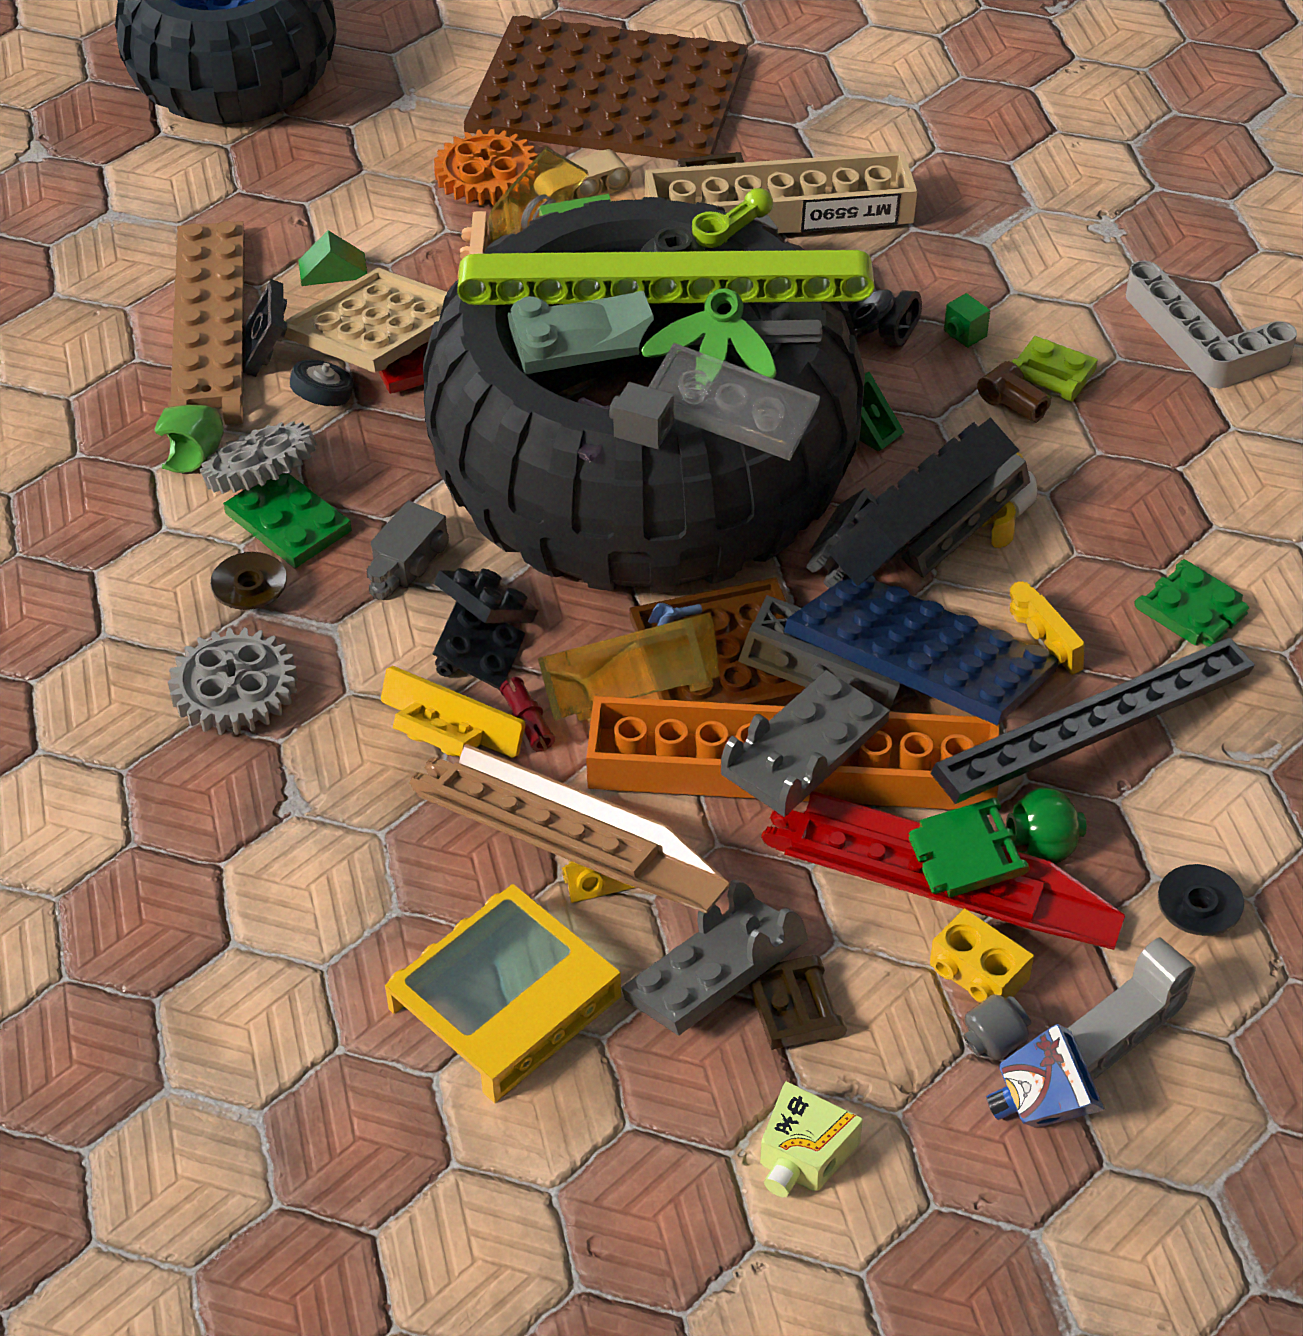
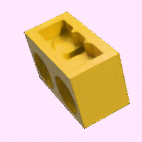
M964 908L932 940L929 965L934 967L941 977L954 981L967 990L977 1002L981 1003L993 994H998L1005 998L1009 995L1014 997L1030 980L1034 955Z

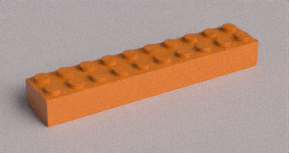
M594 696L586 755L588 789L755 798L721 775L723 750L731 736L736 737L743 743L746 741L748 728L756 714L771 720L785 706ZM889 712V721L813 791L855 804L952 810L990 798H997L999 785L955 804L930 773L935 763L998 737L999 725L997 726L973 716ZM810 794L803 801H809Z

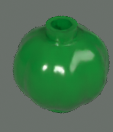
M1038 788L1028 792L1015 804L1013 813H1009L1006 818V828L1012 829L1015 835L1014 845H1029L1027 851H1019L1020 853L1044 859L1054 864L1065 860L1075 851L1079 837H1084L1087 829L1085 815L1082 812L1076 811L1073 803H1071L1066 795L1053 788Z

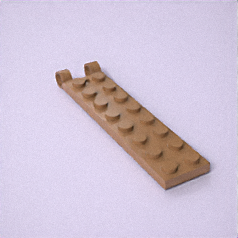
M223 221L208 224L191 223L177 226L171 400L168 403V407L188 404L207 405L212 408L222 407L225 425L244 423L245 229L243 221Z

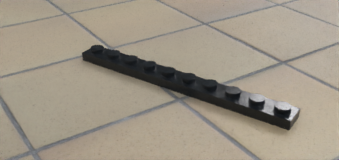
M1227 638L935 763L930 774L952 801L957 804L1248 676L1255 664L1231 638Z

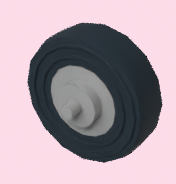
M302 360L297 362L292 368L290 388L296 395L311 403L323 406H340L345 404L351 397L353 378L347 371L332 363L321 360Z

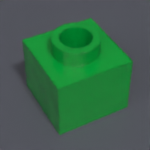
M965 293L946 304L944 331L968 348L987 337L990 309Z

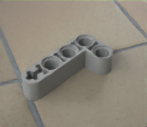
M1161 937L1153 940L1141 952L1130 980L1067 1028L1072 1031L1092 1080L1096 1079L1171 1019L1188 999L1196 966Z

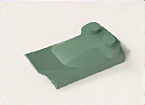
M644 291L556 306H548L545 301L529 296L514 303L511 313H508L509 327L525 375L638 355L641 339L648 326L654 321Z

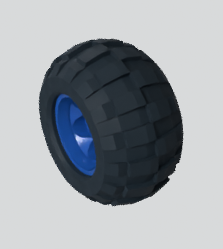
M118 0L115 20L120 58L140 91L157 105L168 108L170 113L196 121L216 124H234L262 119L295 104L298 99L307 95L316 86L318 80L324 74L327 61L331 60L337 34L332 0Z

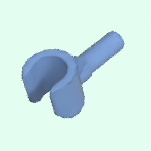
M658 603L648 622L658 623L656 630L660 633H668L674 620L701 614L702 607L700 604L683 608H673L668 604Z

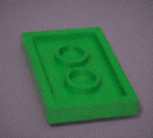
M289 473L280 474L277 480L269 479L263 486L257 484L250 490L244 489L223 503L225 514L295 569L352 531L351 520Z

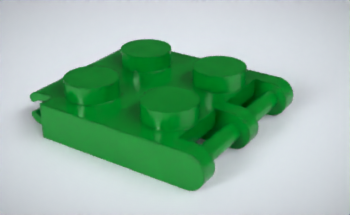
M1185 559L1176 564V570L1167 578L1161 577L1155 583L1156 588L1146 596L1141 595L1134 601L1139 611L1195 646L1201 642L1207 647L1217 643L1228 633L1227 628L1232 629L1247 616V610L1249 609V606L1242 601L1243 594Z
M990 798L921 819L919 828L909 832L910 836L908 838L919 862H924L922 863V870L932 894L947 891L949 898L1022 876L1030 870L1027 861L1021 860L1013 843L1015 835L1012 829L1006 828L999 813L1001 805L997 798ZM987 815H992L998 829L997 832L994 831ZM1001 846H1006L1013 861L1012 863L1008 862Z

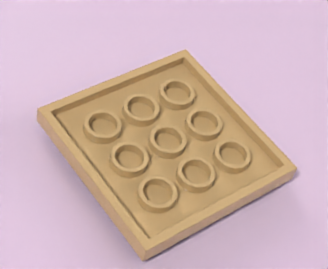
M376 268L286 319L287 331L284 337L376 373L386 369L389 364L397 359L411 354L414 349L422 344L429 342L433 324L439 321L447 292L381 268Z

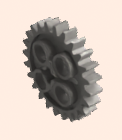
M292 421L285 426L283 422L276 426L267 425L259 431L253 430L248 436L240 435L239 440L228 441L226 446L216 449V454L208 456V461L201 464L203 468L200 469V472L208 490L212 489L214 493L221 491L224 494L231 489L233 493L240 489L250 490L257 484L265 485L269 479H279V475L282 473H291V469L295 466L303 465L302 460L311 458L310 453L316 451L315 446L317 443L309 425L304 426L303 422L295 424Z
M245 627L239 635H234L233 630L228 628L226 636L220 637L217 632L213 631L211 634L212 640L208 642L201 637L197 638L199 647L185 646L186 657L176 656L177 667L170 668L169 670L171 680H168V686L173 707H177L179 716L181 718L188 716L190 726L201 722L203 732H207L215 725L219 735H222L227 727H232L235 735L239 734L242 725H247L251 731H254L255 721L258 720L267 725L270 724L268 714L272 713L281 716L283 714L281 704L290 705L292 703L290 694L297 692L295 683L298 680L293 655L287 652L286 645L281 644L277 646V640L274 635L264 640L262 630H259L253 636H249L248 629Z

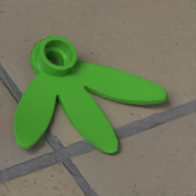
M728 288L713 291L705 301L704 311L692 314L668 325L649 339L641 349L642 354L648 358L665 356L686 348L705 335L698 353L695 370L696 389L699 393L708 392L719 378L725 364L729 339L732 340L741 359L756 374L770 380L777 373L768 347L758 333L746 321L741 319L743 314L741 297L738 293ZM727 303L731 305L729 313L723 315L717 312L721 304Z

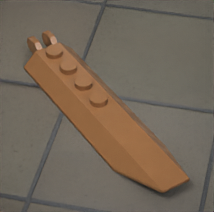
M468 744L464 746L458 763L455 762L453 764L443 759H438V757H431L424 767L428 775L419 772L415 773L409 782L413 791L420 798L615 880L704 913H708L730 887V883L668 825Z

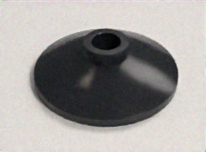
M875 291L870 297L861 301H854L848 307L856 334L860 332L869 334L879 328L881 319L885 317L895 302V296L891 291Z
M1190 864L1173 869L1163 878L1158 890V904L1165 918L1180 930L1194 935L1213 936L1230 930L1238 923L1244 909V897L1238 884L1225 872L1207 865Z

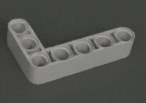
M1142 260L1131 265L1126 299L1207 386L1218 389L1226 388L1283 368L1290 363L1297 337V330L1290 323L1275 321L1226 337L1157 264Z

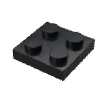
M270 279L243 326V373L254 377L257 376L262 365L267 366L269 364L276 341L281 342L287 331V322L284 321L287 299L284 298L283 283Z
M457 568L456 571L439 570L433 583L484 623H533L539 611L527 602L528 597L524 593L507 587L501 582V576L489 569L483 568L481 571H469L464 568Z

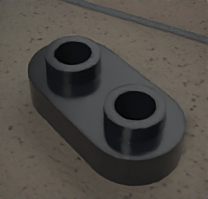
M902 290L895 297L892 308L881 319L879 335L883 338L886 345L903 346L917 325L922 312V299L918 291Z

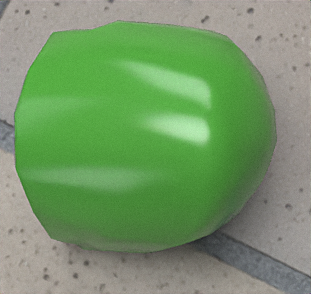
M189 404L164 408L155 427L156 434L160 436L166 434L170 439V454L166 463L162 464V469L178 473L192 472L199 468L203 462H206L208 456L216 452L215 450L220 445L224 430L221 416L215 408L207 405Z

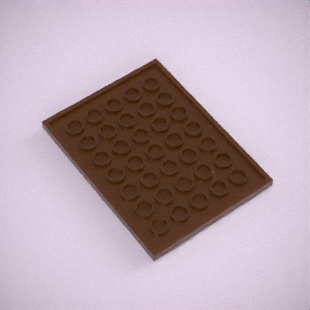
M526 15L512 16L464 120V132L476 134L477 130L480 129L483 134H488L490 129H494L495 134L499 135L505 130L507 137L518 134L519 140L527 139L534 142L595 150L610 149L617 153L670 160L713 155L748 56V45L738 44L734 41L708 40L702 37L690 38L675 34L650 33L645 30H626L614 26L602 27L587 23L561 22L557 19H537Z

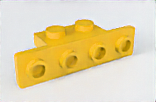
M391 666L386 669L381 701L384 704L401 710L395 714L394 729L406 733L412 740L427 742L441 748L443 753L450 756L460 757L466 744L475 748L483 745L511 758L519 755L525 729L524 720L398 667Z

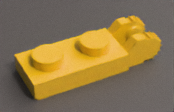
M1024 581L1011 584L1010 612L1011 615H1014V619L1018 623L1027 624L1031 635L1035 639L1040 638L1048 647L1049 653L1058 659V664L1062 663L1071 675L1083 670L1084 641L1043 595H1040L1034 587H1031V584Z

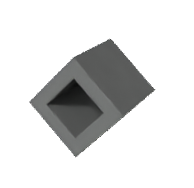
M628 382L622 394L615 396L610 406L609 417L613 419L614 437L659 449L674 424L673 394Z

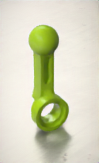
M752 189L746 194L743 202L725 215L718 212H704L694 217L692 221V235L697 243L703 247H718L724 242L726 243L729 237L755 218H762L768 215L773 207V198L765 189Z

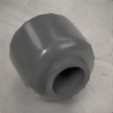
M993 994L967 1012L965 1024L968 1032L963 1037L978 1057L986 1053L994 1060H1002L1028 1040L1029 1032L1027 1027L1031 1025V1020L1014 997L1009 995L1005 998L1001 995Z

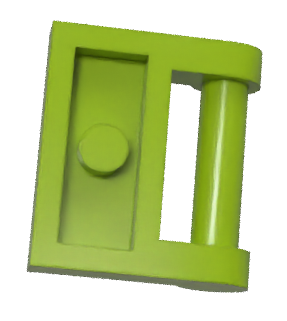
M1034 336L1019 357L1014 358L1012 362L1022 371L1025 381L1060 393L1063 399L1073 402L1095 372L1098 359L1047 339Z

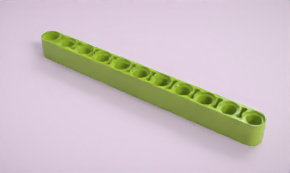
M860 250L470 254L460 261L457 293L462 301L472 305H513L518 300L529 296L541 299L547 304H571L644 291L648 303H705L707 297L713 291L721 288L735 291L741 297L742 302H831L864 300L870 297L875 287L872 259L866 252Z

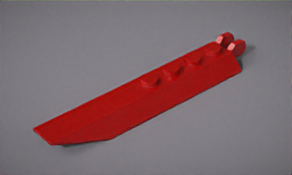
M815 791L811 792L807 809L804 813L792 810L783 817L775 810L772 811L769 819H771L772 825H775V827L767 826L761 835L764 844L784 852V855L955 907L965 908L968 911L1027 929L1112 950L1115 949L1125 919L1124 913L1054 863L1020 852L1018 854L1021 860H1026L1030 868L1022 876L949 898L947 891L932 894L922 870V863L924 862L918 861L908 838L910 831L919 828V822ZM1002 847L1008 862L1012 863L1013 861L1007 848Z

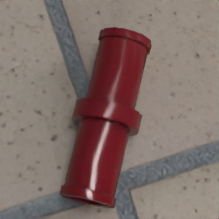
M512 677L511 681L515 686V692L507 680L501 685L500 692L512 710L511 715L525 721L524 733L530 742L531 748L536 752L544 751L540 743V736L547 748L554 744L555 736L542 717L543 709L538 701L532 699L522 678Z

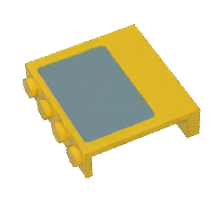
M511 884L503 892L491 896L484 907L470 918L462 919L453 931L441 941L429 945L412 964L396 971L388 983L385 984L388 1009L393 1014H396L405 1006L481 1073L482 1091L491 1101L496 1103L621 998V972L517 886Z

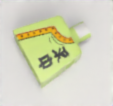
M786 1081L781 1089L761 1142L760 1163L771 1170L764 1180L765 1187L779 1197H787L795 1183L812 1191L820 1190L860 1144L863 1118Z

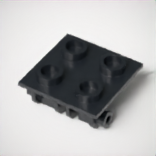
M456 601L432 655L437 657L435 661L436 671L441 676L448 677L459 668L500 690L501 685L507 679L526 633L508 623H484Z

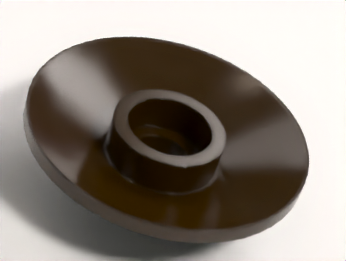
M244 552L233 555L221 562L213 571L210 584L214 597L223 605L239 610H250L266 606L276 600L286 587L287 575L283 564L275 557L261 552Z

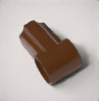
M1004 361L977 382L978 392L985 402L990 405H998L1002 402L1035 423L1044 417L1051 405L1052 397L1025 381L1022 371L1016 364L1010 361Z

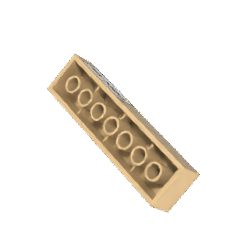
M904 151L645 170V197L667 198L669 201H681L692 204L697 202L723 207L725 212L731 211L743 202L746 194L752 189H765L773 198V207L768 215L778 227V233H801L806 231L886 225L895 226L914 223L917 189Z

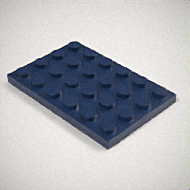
M873 575L859 586L849 576H846L788 617L784 629L785 633L997 726L1056 672L1058 666V659L1041 646L1022 643L1013 639V636L1006 631L989 629L978 624V621L973 617L956 615L945 610L941 604L935 601L921 600L910 595L902 587L888 586L876 581Z

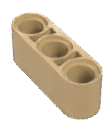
M607 149L541 171L534 180V188L539 195L546 194L557 203L618 192L629 184L632 174L620 157L613 150Z

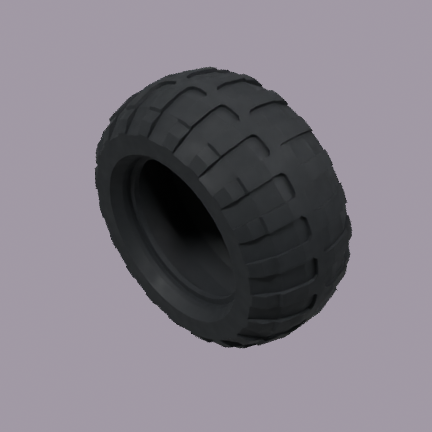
M643 197V199L611 202L610 199L584 203L583 207L574 208L562 213L552 212L531 220L529 226L518 234H508L494 241L485 249L484 254L641 252L644 245L663 228L680 227L687 230L693 237L692 221L698 214L718 212L725 215L728 212H725L723 207L713 204L669 201L667 198ZM756 219L729 237L726 243L724 242L722 245L714 248L704 247L706 251L804 250L799 245L789 242L784 243L783 239L777 236L773 227ZM458 280L448 290L444 298L439 321L433 324L423 363L426 427L428 437L434 447L436 465L453 499L459 507L466 508L477 529L488 540L505 552H520L525 563L545 575L556 578L568 574L583 579L589 588L614 591L617 585L650 587V593L676 591L678 584L705 579L706 582L711 584L734 577L738 571L742 570L743 564L752 559L754 561L766 562L775 557L795 541L799 530H806L814 520H818L830 505L856 451L860 437L865 374L857 346L858 339L846 301L743 302L741 319L744 321L820 320L822 324L821 342L766 344L773 357L777 372L776 376L770 380L764 379L751 370L741 359L734 345H728L725 364L715 384L731 392L697 405L674 409V424L659 449L614 437L613 419L609 417V409L577 403L557 394L571 386L593 378L624 372L658 371L695 377L697 357L701 345L687 346L675 353L653 358L645 357L641 349L649 339L670 323L704 311L705 303H648L654 321L648 326L641 339L638 355L525 375L509 327L508 313H511L513 305L468 304L462 301L457 293ZM727 303L721 304L717 312L723 315L727 314L731 310V305ZM548 304V306L563 305V304Z

